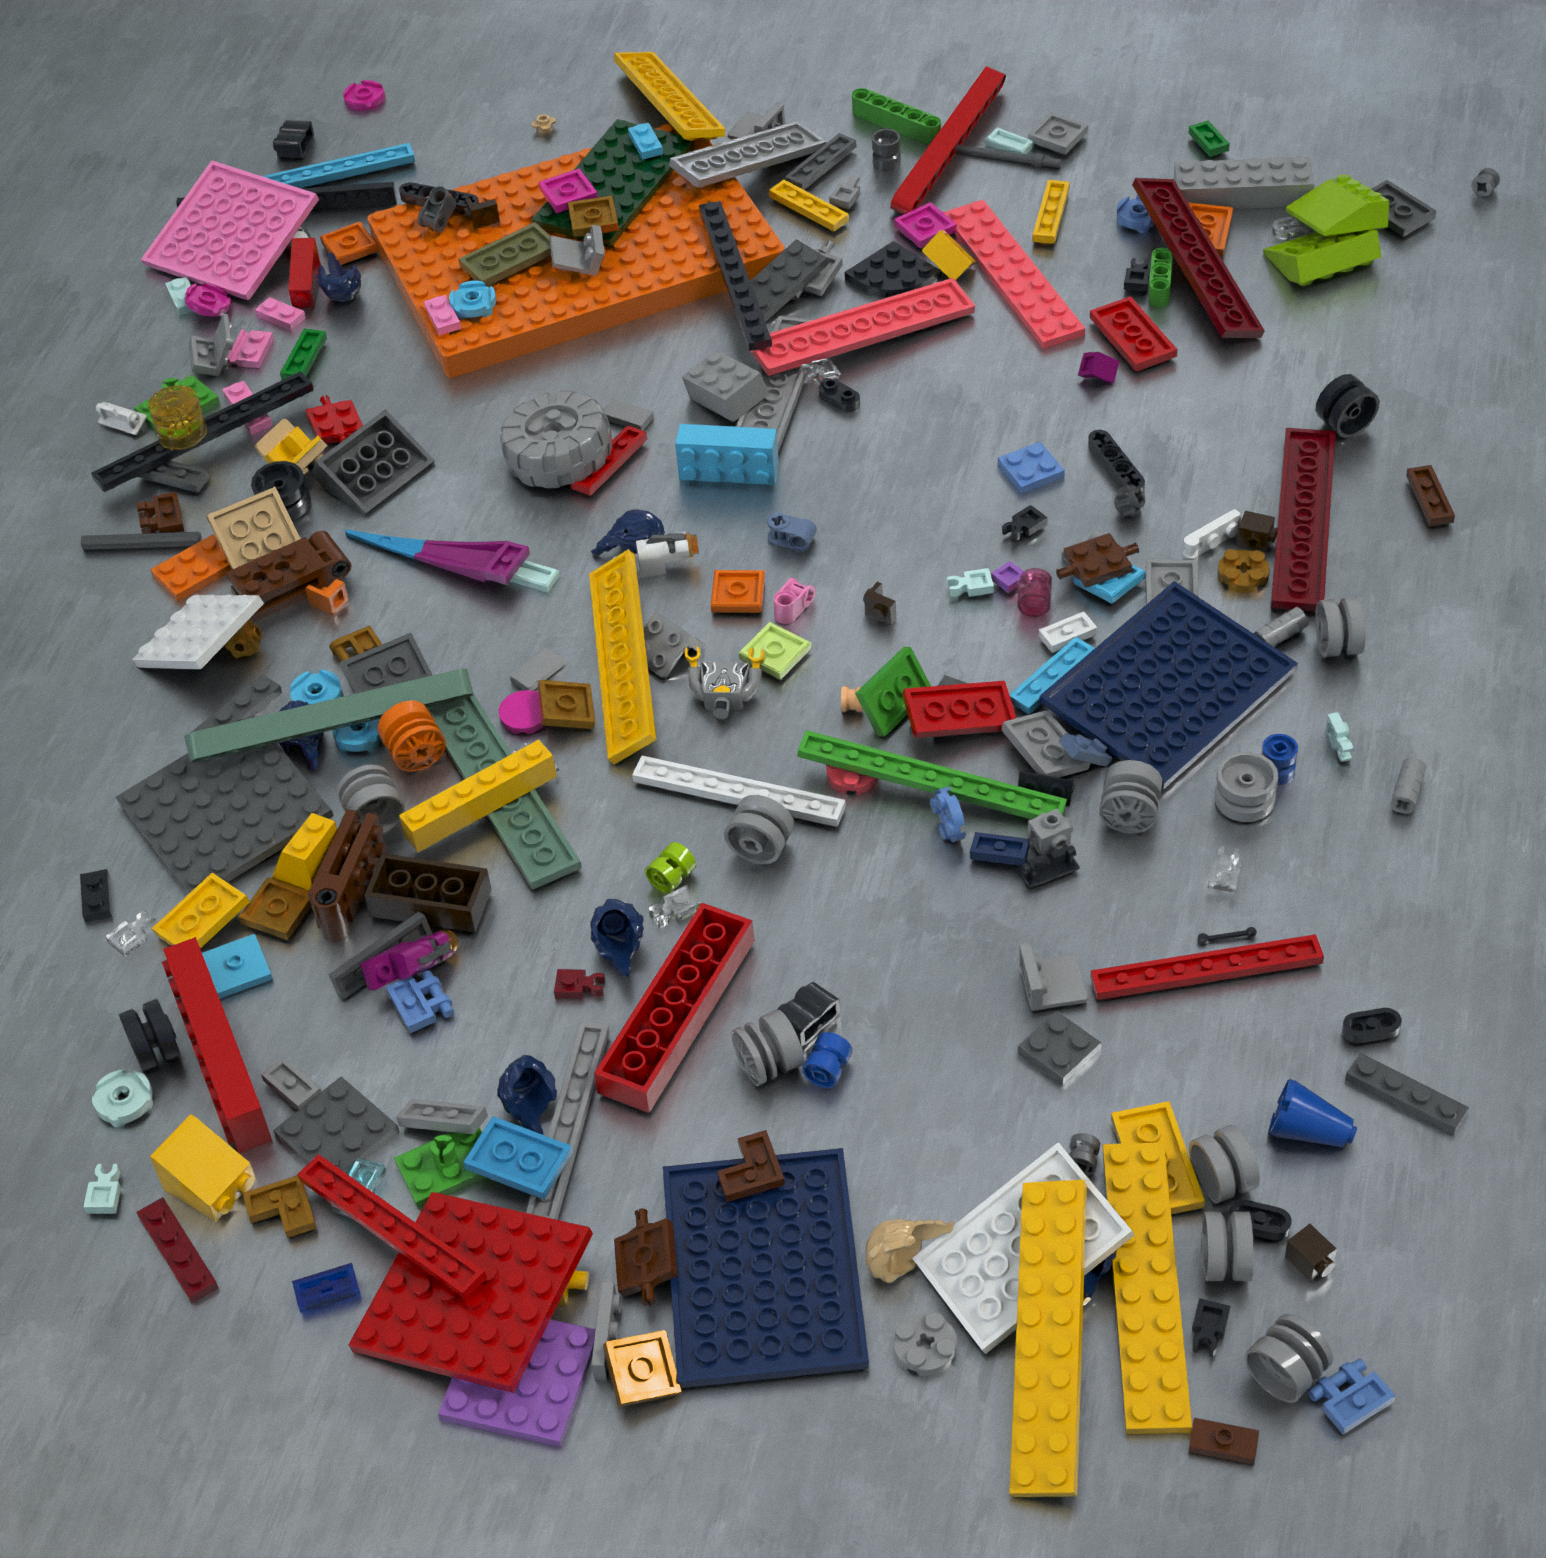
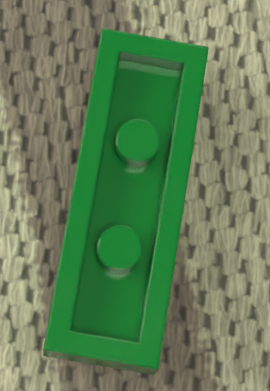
M303 329L280 371L281 380L300 371L307 376L327 339L326 331Z

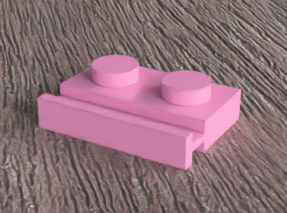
M241 329L232 350L228 354V366L237 364L238 367L260 369L274 341L273 332L251 330L249 333L245 332V329Z

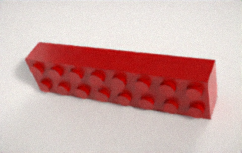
M701 903L594 1072L598 1094L647 1113L651 1112L755 941L753 920Z
M196 937L164 948L163 951L167 960L162 961V965L167 978L173 976L168 981L174 997L178 998L175 999L182 1019H185L183 1020L228 1144L235 1143L240 1154L271 1142L272 1138L260 1103Z

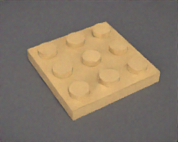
M276 487L210 513L206 517L232 570L300 540Z

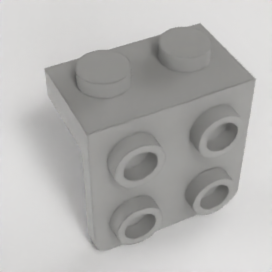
M222 314L214 340L195 336L190 337L189 351L192 372L219 377L222 368H226L227 352L232 350L234 338L230 335L232 323L228 320V314Z

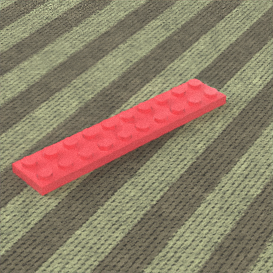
M984 200L975 201L971 204L943 212L957 224L956 232H954L956 237L1043 349L1085 336V327Z
M951 278L769 333L772 339V347L751 350L750 352L765 373L771 376L975 313V305L957 282Z

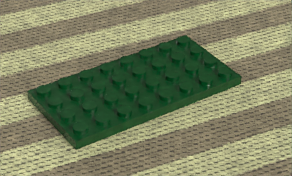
M619 119L612 124L574 169L580 168L597 191L598 198L613 196L619 230L602 233L603 246L611 248L673 173L674 169L669 166L670 158L689 153L694 147V140H685L681 135L652 128L663 147V154L642 160L628 133V128L638 124ZM548 201L532 218V223H537L544 230L584 240L585 236L574 237L569 210L556 213Z

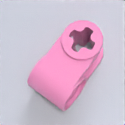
M793 577L788 579L785 585L774 595V619L780 624L793 623L812 604L816 595V588L812 585L805 586L798 583L797 579Z

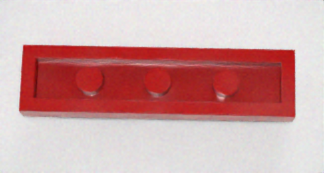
M626 426L612 440V451L605 459V464L596 472H592L586 479L572 484L571 488L591 496L648 440L647 433Z

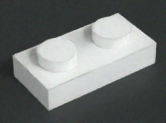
M1084 611L1039 629V638L1051 653L1061 650L1075 637L1083 641L1097 635L1096 625Z

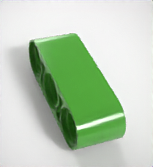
M1157 248L1152 252L1148 302L1154 308H1164L1169 304L1173 254L1167 248Z

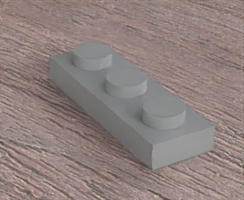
M411 1099L396 1116L400 1127L474 1134L488 1115L484 1106Z
M601 1282L591 1365L595 1381L608 1380L609 1369L603 1344L607 1341L618 1339V1322H614L615 1313L621 1312L622 1300L621 1294H616L614 1282Z

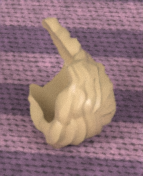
M895 1219L883 1221L871 1232L866 1243L865 1263L869 1271L872 1272L874 1278H881L885 1283L894 1282L898 1277L914 1269L916 1263L912 1258L922 1248V1240L938 1238L941 1234L951 1233L954 1223L953 1221L945 1223L940 1219L926 1221Z

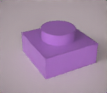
M1009 561L993 571L991 578L994 583L1007 593H1010L1027 582V573Z

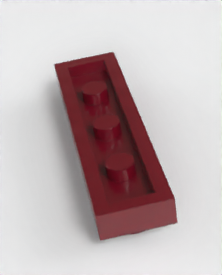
M163 1197L136 1212L139 1220L191 1304L219 1289L216 1280Z

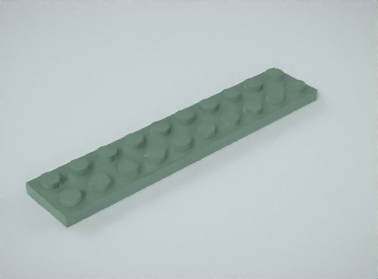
M475 695L428 707L434 722L445 736V750L464 780L512 754ZM535 789L486 815L532 890L582 868L580 859Z

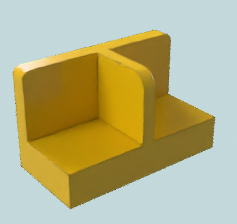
M940 230L922 249V252L950 279L953 278L955 281L966 269L971 268L976 263L945 230Z
M297 426L269 451L264 458L268 463L288 461L296 464L321 438L317 435L310 440Z

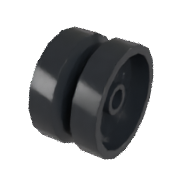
M1344 374L1335 378L1323 389L1317 399L1315 411L1317 416L1330 425L1331 429L1336 431L1338 435L1348 438L1361 433L1370 425L1379 410L1380 400L1378 395L1367 388L1356 376Z
M275 461L261 467L252 477L251 487L254 495L276 487L292 521L305 514L310 507L311 496L306 485L305 476L302 469L295 463Z
M157 998L144 1003L142 1006V1011L147 1021L145 1023L141 1022L137 1011L134 1009L118 1014L142 1072L157 1067L158 1061L153 1050L158 1047L162 1058L167 1062L181 1057L172 1024L167 1014H164Z

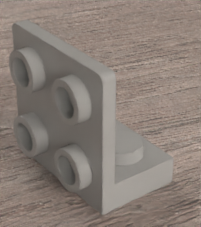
M776 102L767 110L764 116L747 112L727 133L728 138L733 140L784 125V104Z
M592 225L590 232L585 234L583 242L551 236L552 266L561 270L597 276L605 255L601 226Z
M656 611L643 629L648 668L663 679L667 678L686 648L689 651L692 647L697 651V646L701 652L705 646L703 642Z
M1031 943L1020 944L1019 967L1031 1011L1087 1002L1088 996L1076 954L1040 959L1038 953H1033Z

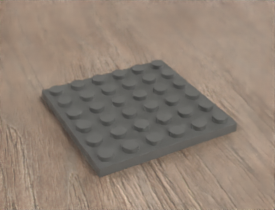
M251 714L243 720L254 718V716ZM277 744L195 763L190 762L189 754L187 753L116 796L119 805L187 894L193 891L211 873H214L228 883L281 850L289 843L311 813L328 819L334 816L330 807Z

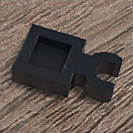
M1132 258L1131 268L1126 269L1124 290L1147 292L1150 274L1148 259H1145L1143 264H1136V258Z
M1029 505L1013 515L1012 522H1007L1002 526V534L1006 535L1012 532L1011 541H1018L1022 533L1030 536L1046 526L1048 517L1032 505Z
M1199 1298L1192 1325V1332L1197 1333L1193 1338L1192 1351L1194 1353H1197L1200 1344L1205 1343L1210 1346L1209 1356L1214 1357L1217 1351L1216 1338L1224 1339L1230 1314V1305Z

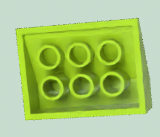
M1342 174L1338 175L1337 178L1326 180L1286 206V212L1323 236L1388 227L1389 200L1381 196V193L1375 192L1370 187L1361 184L1360 181L1354 180L1350 175Z
M1373 229L1328 236L1314 232L1263 249V253L1289 281L1299 283L1300 286L1312 284L1313 280L1317 278H1331L1333 273L1338 271H1352L1353 267L1357 265H1370L1373 263V260L1382 257L1378 231Z

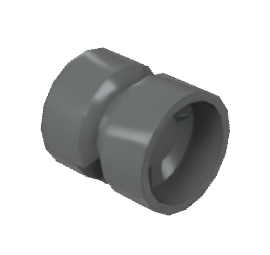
M892 129L876 131L872 135L874 167L882 171L898 168L901 163L899 133Z

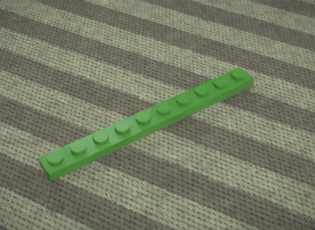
M808 730L805 731L798 748L797 757L934 794L937 789L948 786L952 789L948 792L949 796L955 795L957 800L1028 819L1036 818L1042 813L1058 809L1063 816L1067 799Z

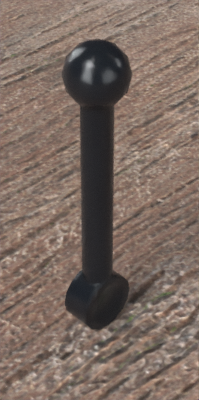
M1248 927L1244 931L1210 936L1201 933L1198 935V944L1205 946L1209 941L1242 936L1253 938L1256 936L1257 930L1254 927Z

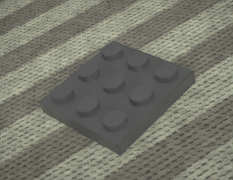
M342 1076L273 1130L275 1137L306 1165L319 1154L346 1174H349L400 1132L395 1122Z

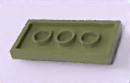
M534 222L459 258V265L475 281L485 282V286H490L550 257L551 236Z

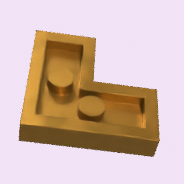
M297 1175L242 1193L251 1223L280 1214L287 1238L317 1229L305 1186L300 1182Z

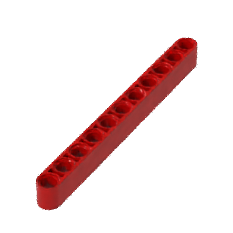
M988 66L983 69L895 192L890 203V209L904 215L919 207L957 153L955 151L956 146L964 143L1004 85L1006 74Z

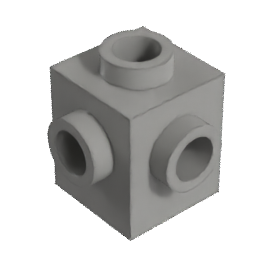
M1058 809L1042 813L1028 821V839H1030L1031 844L1040 856L1048 855L1050 852L1062 848L1063 845H1070L1071 832L1073 831L1072 824L1067 817L1062 816Z

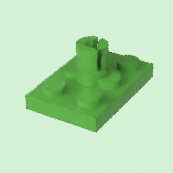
M190 375L182 381H178L177 378L164 380L162 392L134 407L136 412L147 415L144 422L159 435L164 436L218 405L220 401L218 395L195 376Z
M903 647L855 695L877 736L885 737L907 715L902 696L904 688L929 687L931 685L912 648Z
M480 1128L474 1134L451 1132L447 1135L436 1136L433 1141L394 1157L396 1166L418 1209L425 1205L431 1192L450 1195L487 1179V1177L466 1170L463 1163L482 1134Z

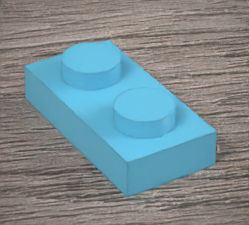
M649 123L638 124L628 128L629 137L642 160L663 154V147Z

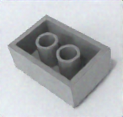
M718 350L709 354L707 358L682 376L690 399L733 422L768 396L760 372Z

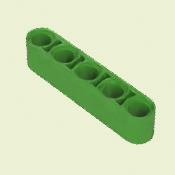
M858 88L852 92V113L856 117L886 129L895 130L899 134L930 145L941 130V119L935 115L865 88Z

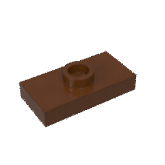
M1194 1418L1188 1452L1254 1465L1259 1430Z

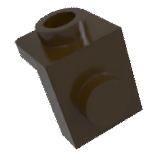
M470 198L465 199L467 207L463 208L464 215L467 221H471L474 229L500 222L495 199L474 205Z
M877 581L864 594L865 614L878 621L892 625L896 620V601L883 596L882 583Z

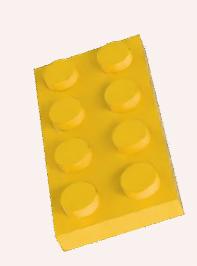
M1170 1101L1112 1112L1111 1122L1119 1144L1164 1142L1171 1214L1204 1208L1205 1200Z

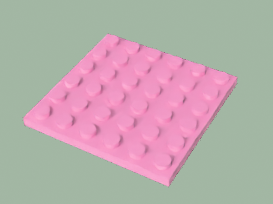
M211 160L141 258V261L146 266L181 278L187 277L188 280L201 285L203 283L216 285L224 289L228 294L249 301L319 198L316 193Z

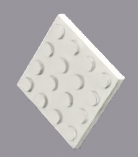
M193 595L186 601V605L180 611H177L170 617V621L164 627L155 632V637L149 643L140 647L139 653L132 660L140 668L202 669L264 603L259 595Z

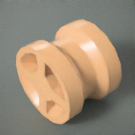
M842 686L841 712L855 710L857 713H863V708L855 695L862 686H858L856 689Z

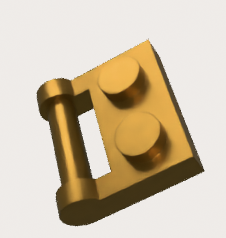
M369 625L332 641L329 648L333 655L338 656L342 662L350 658L346 652V649L352 647L358 655L380 646L382 643Z

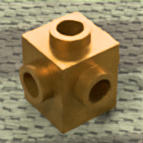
M250 618L225 644L226 649L231 651L236 659L255 654L262 640L261 629Z

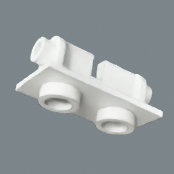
M106 402L98 403L96 406V411L100 415L97 423L133 435L138 434L147 418L145 414Z

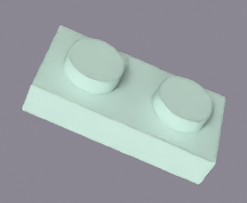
M177 278L165 283L179 316L192 312L193 310L186 305L184 300L186 290L191 286L188 278Z

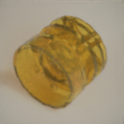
M182 385L166 387L156 392L149 399L148 409L158 440L164 447L185 449L194 446L205 437L207 432L206 422L201 411L197 393L192 388Z

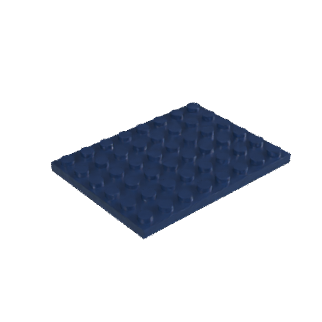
M1174 581L1045 690L1039 697V703L1090 739L1100 740L1107 746L1106 750L1121 761L1134 760L1151 765L1160 773L1162 789L1164 790L1297 670L1298 663Z
M843 1148L776 1155L784 1176L785 1185L726 1202L717 1171L745 1163L743 1158L663 1166L666 1218L673 1223L678 1276L670 1280L677 1381L680 1384V1388L869 1369Z

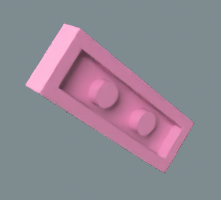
M244 380L222 389L224 397L230 405L253 395ZM267 413L244 424L251 435L273 426Z

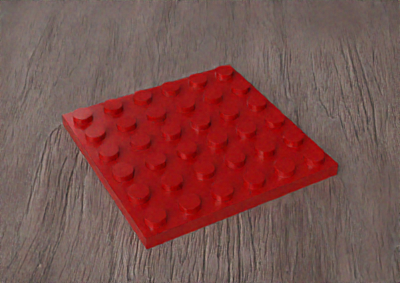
M431 1192L416 1223L484 1270L487 1279L465 1300L404 1255L398 1253L348 1346L352 1352L514 1393L593 1233L590 1227Z

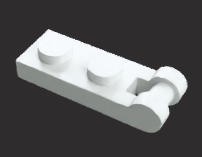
M1233 509L1184 538L1185 550L1183 551V560H1198L1199 555L1236 536L1241 522V513Z

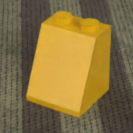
M311 813L281 852L272 879L309 891L337 831L335 821Z
M192 1114L150 1156L163 1190L214 1222H217L224 1214H227L242 1193L249 1191L256 1180L250 1162Z

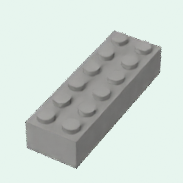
M1309 157L1183 161L1174 163V180L1188 203L1233 207V209L1286 207L1313 190L1315 185Z

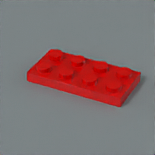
M1131 296L1090 310V319L1135 371L1177 357L1178 349Z
M1005 681L904 688L902 693L914 738L1002 731L1001 728L1004 721L1016 719Z

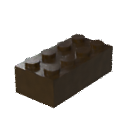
M382 853L364 897L370 917L404 922L417 912L425 915L430 926L476 932L492 889L487 868Z

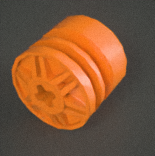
M414 700L403 701L388 709L379 720L377 727L379 737L389 750L394 763L401 770L408 772L423 770L438 761L444 753L446 747L445 736L423 703Z

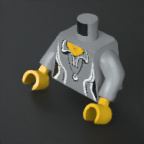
M696 646L697 655L689 657L688 649L686 648L685 658L690 662V667H688L689 687L699 701H704L705 709L713 711V715L716 718L725 719L729 716V711L742 710L744 703L748 702L759 691L762 673L760 664L766 659L763 649H761L760 657L754 659V648H750L748 656L752 661V667H750V663L701 662L700 666H698L697 662L701 656L700 649Z

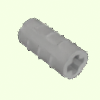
M1295 607L1285 612L1282 616L1275 618L1272 622L1265 624L1256 630L1254 634L1273 647H1276L1279 643L1286 641L1289 637L1296 635L1299 631L1308 626V619L1300 608Z
M1407 758L1402 763L1391 801V807L1396 812L1409 814L1415 809L1426 770V765L1421 760Z

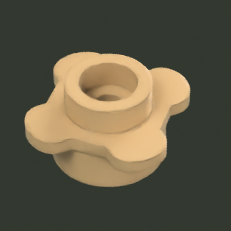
M541 114L531 123V126L536 128L538 133L547 134L553 130L556 118Z

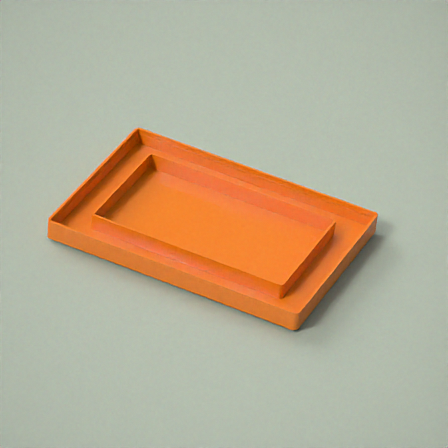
M671 124L655 128L680 135ZM696 138L694 140V147L690 152L713 145L708 139ZM592 148L582 149L579 152L562 155L559 158L542 161L539 164L522 167L519 170L502 173L496 177L452 189L476 195L479 203L495 199L498 206L499 223L474 229L471 221L466 220L465 215L452 213L444 231L438 233L431 227L419 226L417 218L420 210L423 208L422 206L407 203L396 205L383 211H376L367 217L371 237L378 245V252L441 369L448 378L460 376L727 291L699 213V205L721 201L750 281L782 253L785 247L736 177L697 188L674 170L611 248L604 246L605 255L597 276L584 275L579 272L553 267L552 257L550 256L493 283L491 286L495 290L496 305L492 309L493 312L490 316L459 319L461 329L439 335L425 310L424 301L446 295L449 301V295L453 289L455 292L459 289L460 284L475 281L460 267L458 259L532 224V218L547 201L539 189L538 182L573 171ZM544 230L550 236H556L580 242L584 241L563 234Z

